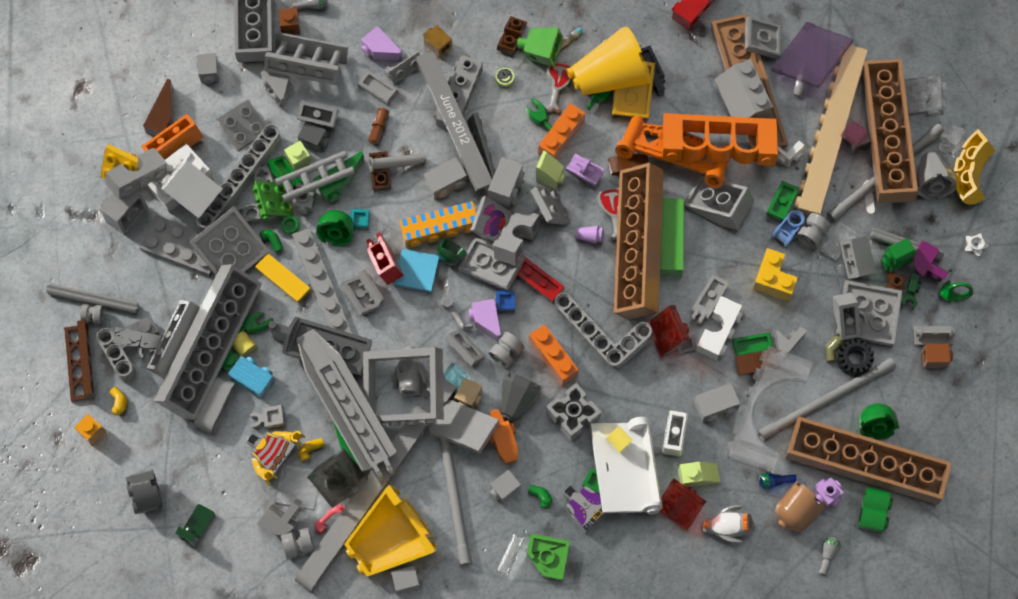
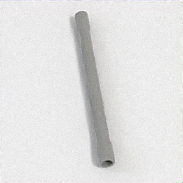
M936 124L912 145L913 155L944 133L941 125ZM874 176L843 202L827 213L828 218L835 222L851 206L874 189Z
M889 358L879 363L871 370L813 402L758 430V435L763 441L770 438L780 430L795 423L798 416L804 418L874 378L895 369V362L892 358Z
M440 438L458 545L460 566H467L472 564L467 544L451 443Z

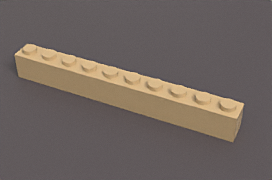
M846 44L844 50L840 49L837 60L841 62L839 66H835L833 76L836 79L835 82L830 83L828 92L831 93V96L826 98L823 107L827 110L825 115L821 114L818 125H822L820 131H816L814 141L817 144L816 147L811 148L809 157L812 158L811 164L807 163L804 174H807V178L802 180L799 190L803 192L801 197L797 196L794 206L806 218L811 213L819 215L821 213L867 49Z

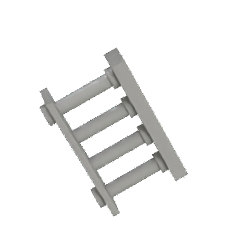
M276 32L275 49L277 51L276 53L266 52L264 71L337 85L339 66L337 64L338 61L347 63L348 46ZM284 51L295 53L293 57L283 55ZM302 55L313 56L312 60L301 59ZM320 58L331 60L329 64L319 62Z

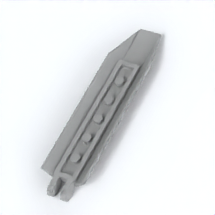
M314 329L297 337L296 340L305 373L361 471L373 469L381 482L384 480V475L377 466L384 463L388 473L391 475L395 474L388 460L397 451L340 353Z

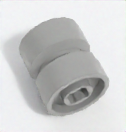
M811 213L805 221V226L801 227L796 237L806 247L817 249L823 240L822 237L831 228V224L821 215Z
M505 332L500 337L499 344H495L488 354L500 366L508 368L513 363L514 356H518L525 346L513 334Z
M308 527L297 530L296 534L289 532L281 535L287 560L298 557L299 553L307 555L314 552Z

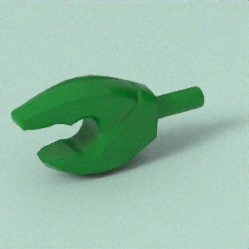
M613 90L591 94L592 100L586 108L590 110L596 102L600 104L606 101L612 95Z
M531 98V102L538 111L534 112L527 106L528 117L540 126L544 124L550 131L552 126L548 123L549 117L545 106L535 98Z
M253 313L244 320L243 327L240 328L238 333L246 331L247 334L261 332L267 329L269 322L274 321V319L270 318L262 323H257L256 321L262 318L265 313Z

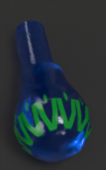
M765 472L760 475L758 481L762 489L770 490L782 485V483L796 482L797 477L796 474L781 476L780 474Z

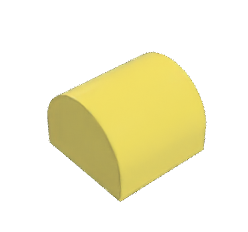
M245 331L237 334L231 347L239 356L245 358L258 346Z
M619 426L606 438L619 453L625 450L632 441Z

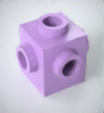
M829 478L826 481L822 479L815 485L814 494L817 496L815 501L818 504L823 502L826 509L830 506L833 508L842 501L840 498L844 492L837 480L834 481L832 478Z

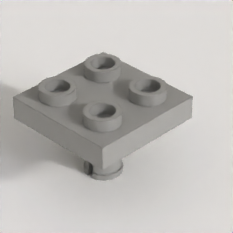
M537 186L530 190L539 206L538 209L533 211V213L539 214V221L545 218L547 223L567 225L571 222L568 216L569 212L562 205L561 197L556 190Z

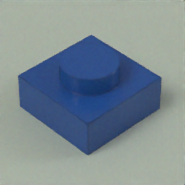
M496 291L497 312L515 311V291Z

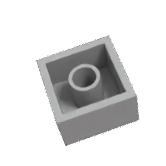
M501 157L488 188V198L508 210L511 209V206H515L518 200V189L522 190L525 179H523L525 175L523 164Z
M136 190L131 195L124 196L121 199H118L113 193L102 202L100 211L107 224L125 235L148 206L142 193Z

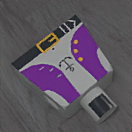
M569 486L564 491L563 495L570 500L566 510L586 535L606 514L602 512L600 495L586 486L580 492L572 486Z

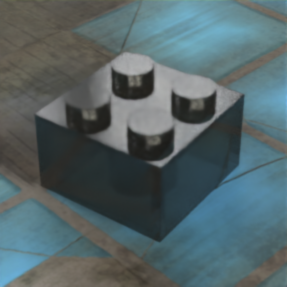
M344 448L318 465L307 477L332 508L360 490L368 480L367 476Z

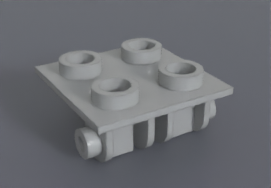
M249 99L217 118L219 126L226 132L236 150L256 139L265 127Z

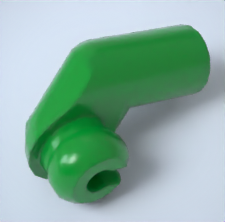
M264 229L265 231L259 233L262 241L270 240L275 252L284 248L279 236L270 229Z
M530 484L528 494L538 496L541 500L540 506L542 508H550L553 498L548 490Z

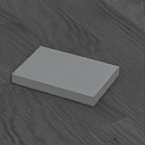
M474 237L463 261L457 268L458 271L508 291L526 260L525 257L521 256L515 266L494 259V250H492L493 244Z
M449 399L444 407V420H436V423L432 425L429 431L432 435L481 454L500 422L497 418Z

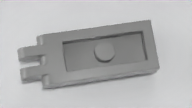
M712 274L691 309L694 313L690 319L694 321L697 315H699L700 318L697 323L700 325L704 319L708 320L720 297L723 296L728 288L729 283Z

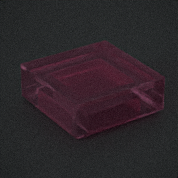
M852 120L841 136L857 146L868 130Z

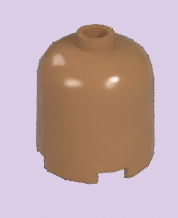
M796 481L776 505L775 513L779 519L777 523L784 530L789 528L794 532H801L826 509V506L823 502L818 504L814 500L817 496L805 485H800Z

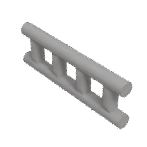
M342 151L276 178L277 186L283 184L287 192L282 195L284 202L355 174L353 167L346 169L343 159L347 158L346 152ZM336 163L340 172L329 176L325 167ZM318 170L322 179L311 183L308 174ZM301 177L304 186L294 190L290 181Z

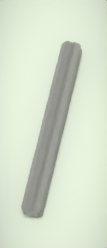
M48 284L46 288L48 295L93 305H103V307L134 314L138 313L139 304L132 301L55 284Z

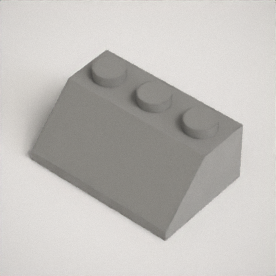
M751 59L733 65L715 78L714 81L731 117L766 118L771 116L772 103Z

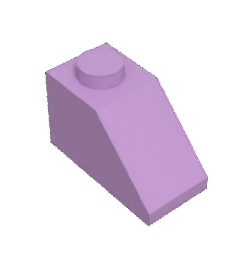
M378 26L361 39V50L366 56L370 55L373 60L400 61L402 58V51Z
M495 300L471 303L472 309L469 310L470 321H474L476 328L498 342L501 332Z

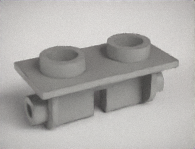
M410 51L400 59L401 63L396 61L386 67L387 70L384 72L391 78L394 85L419 68L416 62V57L420 56L418 51Z
M913 326L915 345H953L955 329H952V326Z

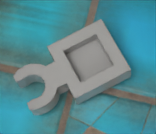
M282 405L263 408V414L256 412L250 414L252 419L258 418L257 423L251 424L254 429L261 428L263 424L267 429L286 425L284 407Z

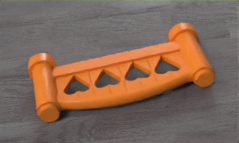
M634 116L630 120L622 140L617 143L615 148L616 154L623 159H629L633 156L634 151L662 160V126L646 124L641 116ZM683 132V141L687 145L699 147L703 144L702 138L688 132ZM650 133L652 136L656 135L659 138L648 143L644 134ZM722 145L720 148H726L729 145ZM681 158V161L663 160L706 174L704 181L711 188H720L723 185L724 173L729 161L715 163L709 159L695 162L686 161Z

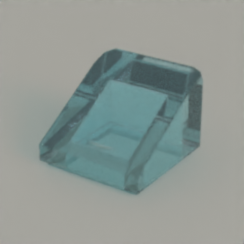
M451 363L443 373V378L455 385L458 391L464 378H468V375L457 365Z

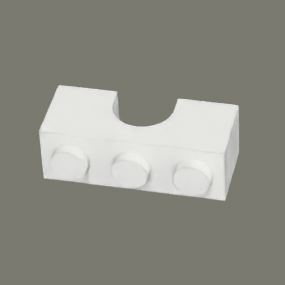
M720 297L714 309L712 319L718 321L722 329L718 332H711L705 329L697 345L696 352L716 361L719 355H724L728 347L725 345L726 340H731L735 332L733 326L735 322H740L743 315L740 312L742 305L725 297Z

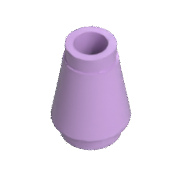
M599 225L576 228L575 237L576 239L594 244L602 243L604 228L599 227Z

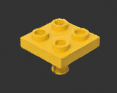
M110 144L105 147L100 177L106 180V172L121 164L129 171H138L137 156Z

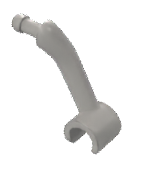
M444 298L442 299V307L450 311L462 330L464 328H473L472 323L463 324L462 318L453 307L452 298L449 305L444 303Z

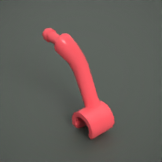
M338 504V506L331 508L321 520L315 522L314 528L317 533L323 534L328 529L325 522L334 514L343 512L345 507Z

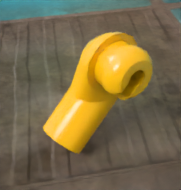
M115 386L109 391L115 399L112 412L115 415H121L126 410L128 401L126 396Z
M323 439L307 441L298 451L300 461H308L310 459L309 453L312 450L323 448Z

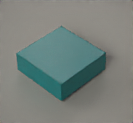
M351 209L350 217L354 222L355 229L369 230L370 210Z

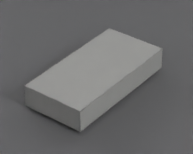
M369 70L358 82V87L387 106L398 93L397 88Z

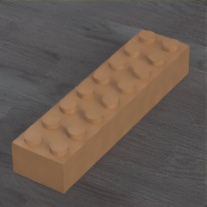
M902 59L864 61L862 75L869 136L871 139L877 204L915 202L918 187Z
M651 163L620 170L614 314L628 320L659 313L663 169Z
M798 416L795 422L785 459L936 505L943 500L952 462Z

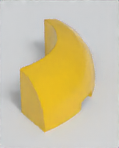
M979 129L962 146L963 150L960 157L956 159L954 167L957 179L955 187L960 198L966 204H976L986 199L981 191L980 176L986 161L996 151Z

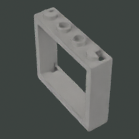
M429 347L363 352V394L375 415V361L430 358L431 413L378 415L376 417L382 426L383 423H389V426H400L401 422H407V425H419V421H425V424L436 423V420H444L443 349Z

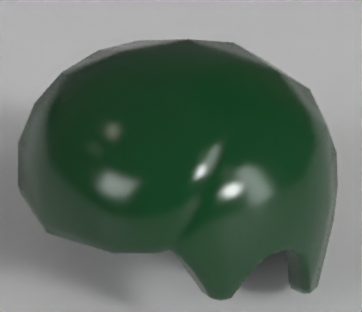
M443 239L437 247L438 257L445 264H460L466 255V251L462 247L448 239Z

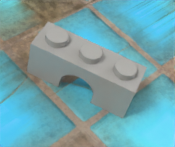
M155 148L138 155V171H129L121 164L106 172V185L118 199L129 196L139 188H144L154 180L161 179L166 175L167 162Z
M518 208L516 213L511 215L508 225L502 229L499 239H496L493 243L494 259L515 266L523 254V240L519 238L533 239L540 228L539 214Z

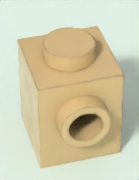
M464 378L454 397L455 402L472 409L475 406L478 407L482 400V396H480L482 385Z

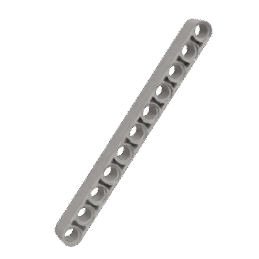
M417 406L412 414L429 412ZM419 421V425H407V422L404 423L392 440L397 453L388 460L395 474H389L385 464H380L377 467L384 475V480L380 482L374 470L370 471L346 505L345 510L341 512L295 578L297 583L311 592L316 589L345 548L344 543L391 483L431 424H425V421Z

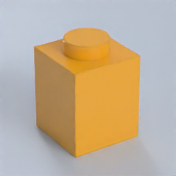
M89 414L74 427L77 433L91 446L106 433L104 428Z

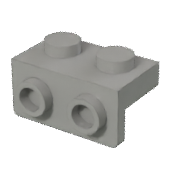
M365 269L357 277L343 281L341 284L343 291L359 316L378 310L384 301L381 291L378 290L372 277Z

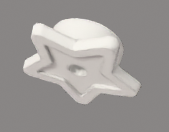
M981 233L973 237L966 236L968 243L965 248L966 252H974L979 257L982 250L989 247L982 238Z

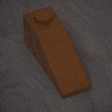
M170 79L166 80L143 124L145 132L154 137L174 123V92Z

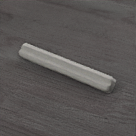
M873 228L870 235L871 239L888 245H893L906 239L877 228ZM910 240L916 250L919 243ZM939 250L934 260L941 262L944 252Z

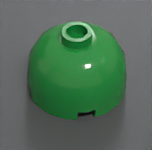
M330 210L320 217L316 234L325 244L327 241L332 242L331 246H345L354 237L355 225L347 213L339 210Z
M873 403L862 410L859 416V428L862 436H874L873 439L881 440L891 437L895 434L894 430L896 428L897 430L899 429L895 411L885 404Z

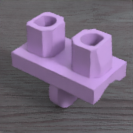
M575 153L566 171L596 186L605 169L592 163L590 159H585Z

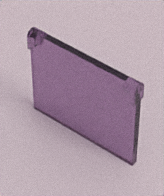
M806 22L771 70L776 74L820 88L853 43V39Z

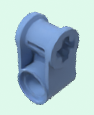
M791 211L784 221L777 226L771 237L778 239L787 248L803 226L805 217L802 212ZM797 219L800 223L793 224L790 220Z

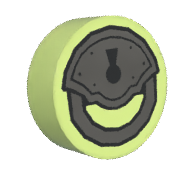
M508 68L498 70L496 73L497 84L501 87L511 86L514 82L513 71Z

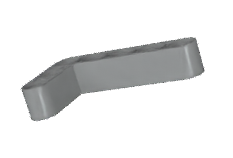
M560 293L555 298L557 308L614 368L624 366L654 337L653 328L648 323L641 322L615 345L569 294ZM565 298L569 299L568 306L561 307V301ZM581 312L582 318L579 321H574V314ZM589 326H594V333L587 335L586 329ZM649 328L647 336H640L641 329ZM607 340V347L600 349V341ZM634 341V348L627 350L626 343ZM614 354H620L621 356L620 361L617 363H612L611 359Z

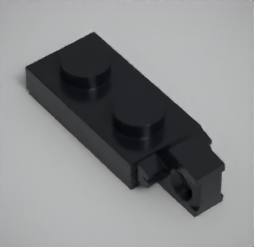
M651 46L641 49L643 60L655 63L652 87H654L657 96L665 94L663 85L665 83V75Z

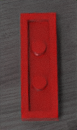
M525 257L526 260L519 270L517 277L553 303L557 295L564 290V286Z

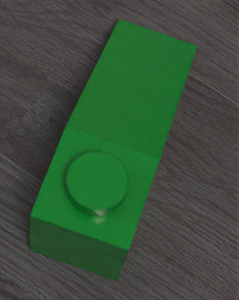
M362 151L343 161L346 169L353 167L355 174L317 189L326 204L330 201H336L344 193L365 162ZM336 165L327 172L330 176L340 171ZM321 175L315 177L313 181L322 179Z

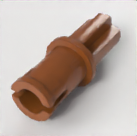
M385 108L378 109L375 121L371 124L372 130L368 138L371 144H378L383 130L386 129L385 123L390 111Z

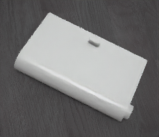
M636 417L628 423H591L590 430L602 512H647L650 515L659 513L663 506L649 419L647 417ZM618 426L632 439L629 446L621 453L606 440Z

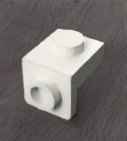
M798 141L787 153L778 146L776 161L784 164L786 167L794 160L797 162L804 154L802 152L804 144Z

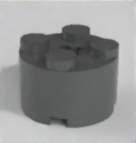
M153 469L126 477L129 497H132V506L135 514L163 508L162 498H159V486Z

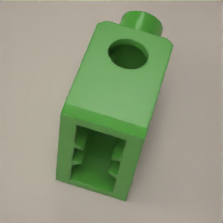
M558 27L532 28L527 38H518L517 48L524 49L528 60L554 67L563 35Z

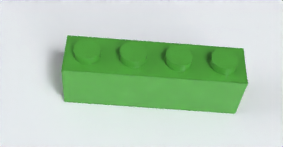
M662 199L660 276H682L684 199Z

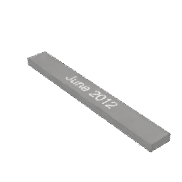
M434 51L417 56L416 62L475 191L489 187L492 178Z

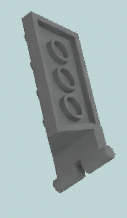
M294 317L289 327L274 321H270L268 324L273 339L284 342L282 350L284 355L301 359L296 338L314 329L340 353L351 374L357 377L361 376L363 352L370 351L371 339L299 317Z

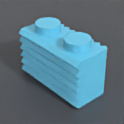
M240 356L228 373L230 380L262 399L275 381L272 376L273 372L266 367L261 369L256 365L257 362L250 357L244 358Z

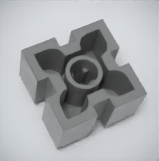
M577 383L564 392L563 400L557 397L546 406V414L555 424L561 423V432L570 442L583 433V426L585 424L589 428L591 423H596L601 419V411L592 400L589 403L586 402L587 394ZM570 411H577V414L572 415L570 414Z

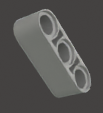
M108 328L101 329L97 333V341L119 379L123 382L133 380L135 369L121 345L113 343L114 333ZM105 337H111L109 342H103ZM115 352H120L119 357L112 358ZM124 368H130L128 373L121 374Z
M219 376L216 377L194 421V427L211 434L215 432L233 396L236 383Z

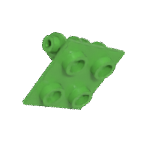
M254 181L255 185L252 191L255 195L256 203H258L257 207L260 208V217L264 221L271 219V215L294 216L290 202H284L282 195L287 192L282 185L277 186L276 182Z

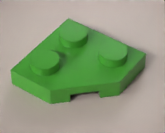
M536 534L530 535L527 555L543 578L563 581L570 541Z

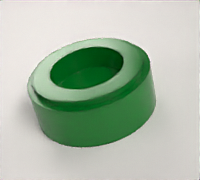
M294 216L283 218L281 221L282 232L288 236L299 232V220Z

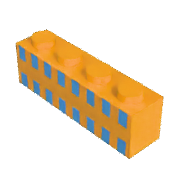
M473 201L399 220L406 247L414 248L420 246L421 243L437 242L440 238H452L463 232L471 233L472 231L470 230L476 216Z

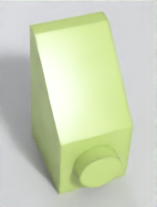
M543 151L536 167V182L557 189L559 183L563 184L566 177L564 166L549 153Z
M699 461L680 464L678 472L682 489L721 483L717 463Z

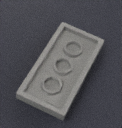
M155 215L140 246L141 251L207 276L212 274L210 268L189 244L201 232Z

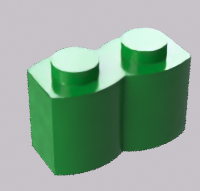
M909 238L885 249L881 260L884 270L891 273L912 262V257L915 256L916 251Z
M866 488L858 523L859 529L881 534L884 529L888 528L890 518L886 516L887 510H891L893 499L890 498L891 493Z

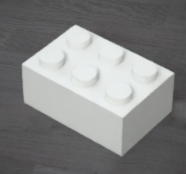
M187 144L165 160L167 162L166 175L146 186L168 212H171L180 203L161 189L163 186L161 182L167 175H172L175 171L173 168L179 160H188L210 179L213 178L210 169Z

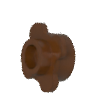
M894 272L889 273V281L886 287L903 292L907 277L904 274L896 275Z

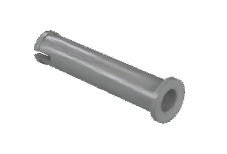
M425 153L376 159L369 157V170L374 172V170L425 165L426 155Z

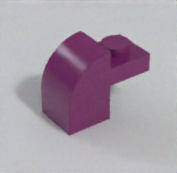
M921 240L913 257L916 270L923 277L928 270L930 271L929 275L939 280L941 277L945 280L948 272L932 263L939 249Z

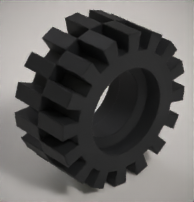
M851 339L850 342H845L837 358V361L840 362L839 367L843 368L842 371L844 373L846 371L849 372L848 375L850 376L854 374V377L869 371L874 361V350L871 351L872 347L871 345L867 346L866 341L860 342L861 339H857V341ZM853 351L861 353L863 362L853 364L849 360V354Z

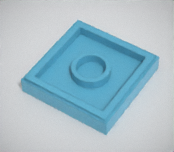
M402 249L399 266L404 276L394 281V286L432 293L439 262L438 255Z

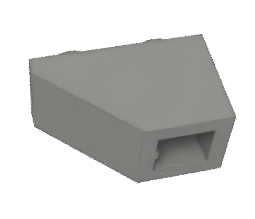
M263 70L261 72L262 80H260L263 87L271 91L270 95L276 104L279 102L282 108L285 107L291 85L290 76Z

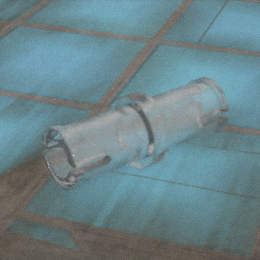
M515 534L512 535L507 549L502 553L504 556L496 570L497 572L506 576L509 575L514 560L518 559L517 554L524 541L522 537Z

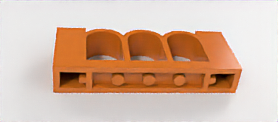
M664 113L662 122V160L681 161V158L686 161L695 162L706 156L707 159L715 163H724L733 158L734 161L740 164L756 162V165L775 166L778 156L777 119ZM683 132L703 133V144L699 147L687 145L683 141ZM709 133L729 134L730 145L726 148H716L710 143ZM736 135L756 136V147L750 150L740 148L736 143Z

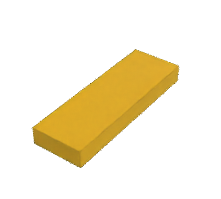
M268 253L255 266L256 270L297 303L311 290L308 285Z

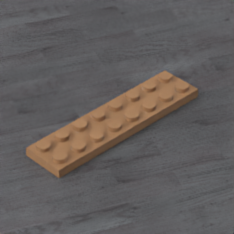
M747 13L712 21L711 26L725 71L735 64L749 59L752 60L773 106L771 116L766 118L777 119V147H788V141L760 54L745 51V19L748 17ZM745 135L749 148H755L756 136Z

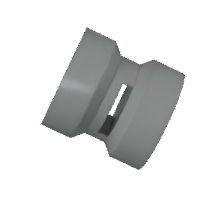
M83 304L80 313L81 320H85L87 324L89 322L102 324L104 318L103 305L91 307L88 304Z

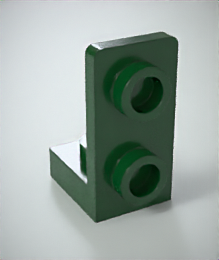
M198 504L184 528L180 526L177 528L176 536L180 540L196 547L213 519L215 512Z

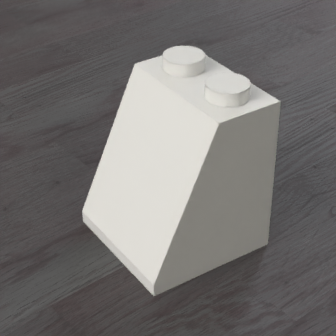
M179 160L173 168L175 171L172 175H167L161 182L163 185L161 189L199 218L223 188L188 160Z

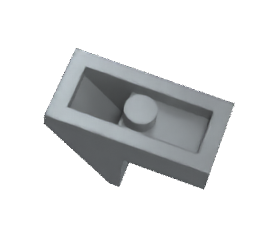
M802 326L797 331L794 329L787 338L779 331H776L774 338L779 364L788 357L805 337L807 330Z

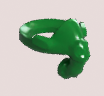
M950 280L944 283L939 291L940 296L948 302L953 300L957 303L959 300L970 298L974 293L973 287L970 284L964 282L951 284ZM964 286L969 290L966 293L959 294L954 291V288Z

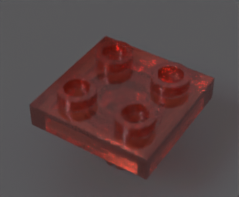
M669 305L647 322L654 330L653 339L661 357L668 356L689 340L687 335L689 333V326L687 323H682L675 305Z
M674 478L661 497L663 508L659 511L688 531L707 501L698 496L695 489L691 491L692 487H686Z

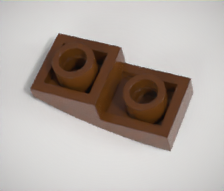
M510 16L497 45V50L514 56L517 50L518 38H522L527 21Z
M388 152L369 153V157H372V159L388 157ZM389 168L371 172L373 189L391 188Z
M633 154L629 159H623L619 156L608 158L610 174L615 176L620 175V170L649 163L648 156L645 154Z
M776 350L749 353L735 357L739 376L780 369Z

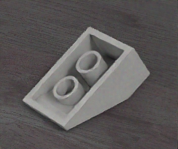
M700 175L686 198L684 207L720 226L738 230L754 202L749 188L725 181L720 188H711L706 185L704 181L705 176Z

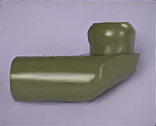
M834 336L826 344L828 363L837 361L836 350L845 344V340H841L840 336Z

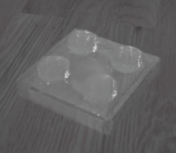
M283 465L275 504L290 507L297 498L303 502L299 508L315 511L322 471Z

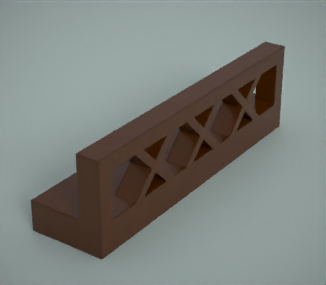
M85 320L77 321V326L64 327L71 402L95 399L89 328ZM78 331L76 343L70 339V332ZM76 347L80 350V358L77 361L71 355ZM77 366L81 367L82 376L79 379L73 376V371ZM81 384L84 395L75 396V389Z

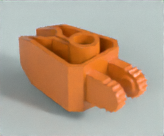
M493 409L490 412V416L499 419L500 424L489 441L494 443L498 456L505 464L517 461L518 446L514 437L516 434L515 427L509 421L504 422L501 412Z

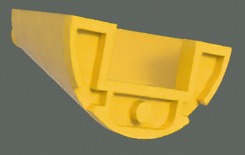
M626 26L610 36L573 66L566 69L568 77L570 79L573 78L575 89H579L583 96L652 83L646 61L643 60L640 46L631 30Z
M391 485L386 487L344 543L348 556L351 559L356 558L359 563L357 569L362 575L367 577L429 555L437 550L436 542L432 543L430 540L433 535L422 517L407 498H400L398 496L401 494L400 491Z

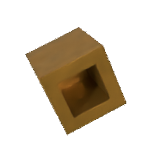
M438 25L429 28L424 33V44L431 51H434L438 58L452 48V38Z

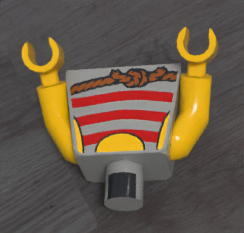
M283 431L266 432L262 439L255 434L249 437L247 444L254 448L251 453L254 470L269 486L271 485L269 480L271 478L277 479V476L296 452L297 447L294 443L298 446L302 445L299 439L306 436L300 431H295L294 433Z

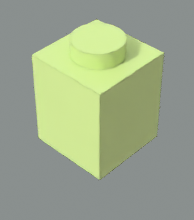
M301 141L284 149L286 159L294 171L312 164L310 155Z

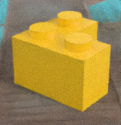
M767 248L753 290L788 302L790 301L798 277L780 271L785 254Z

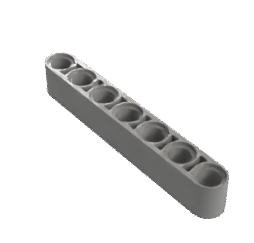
M269 124L263 128L220 185L223 188L204 213L196 219L201 232L233 207L254 179V172L257 168L263 167L281 142V136L276 125ZM270 134H276L273 138L268 137ZM260 148L265 149L263 152H257ZM250 162L254 163L251 167L246 166ZM243 177V180L235 181L236 178ZM228 191L233 192L230 196H224ZM216 206H221L220 210H213ZM204 221H211L210 224L206 226L202 225Z

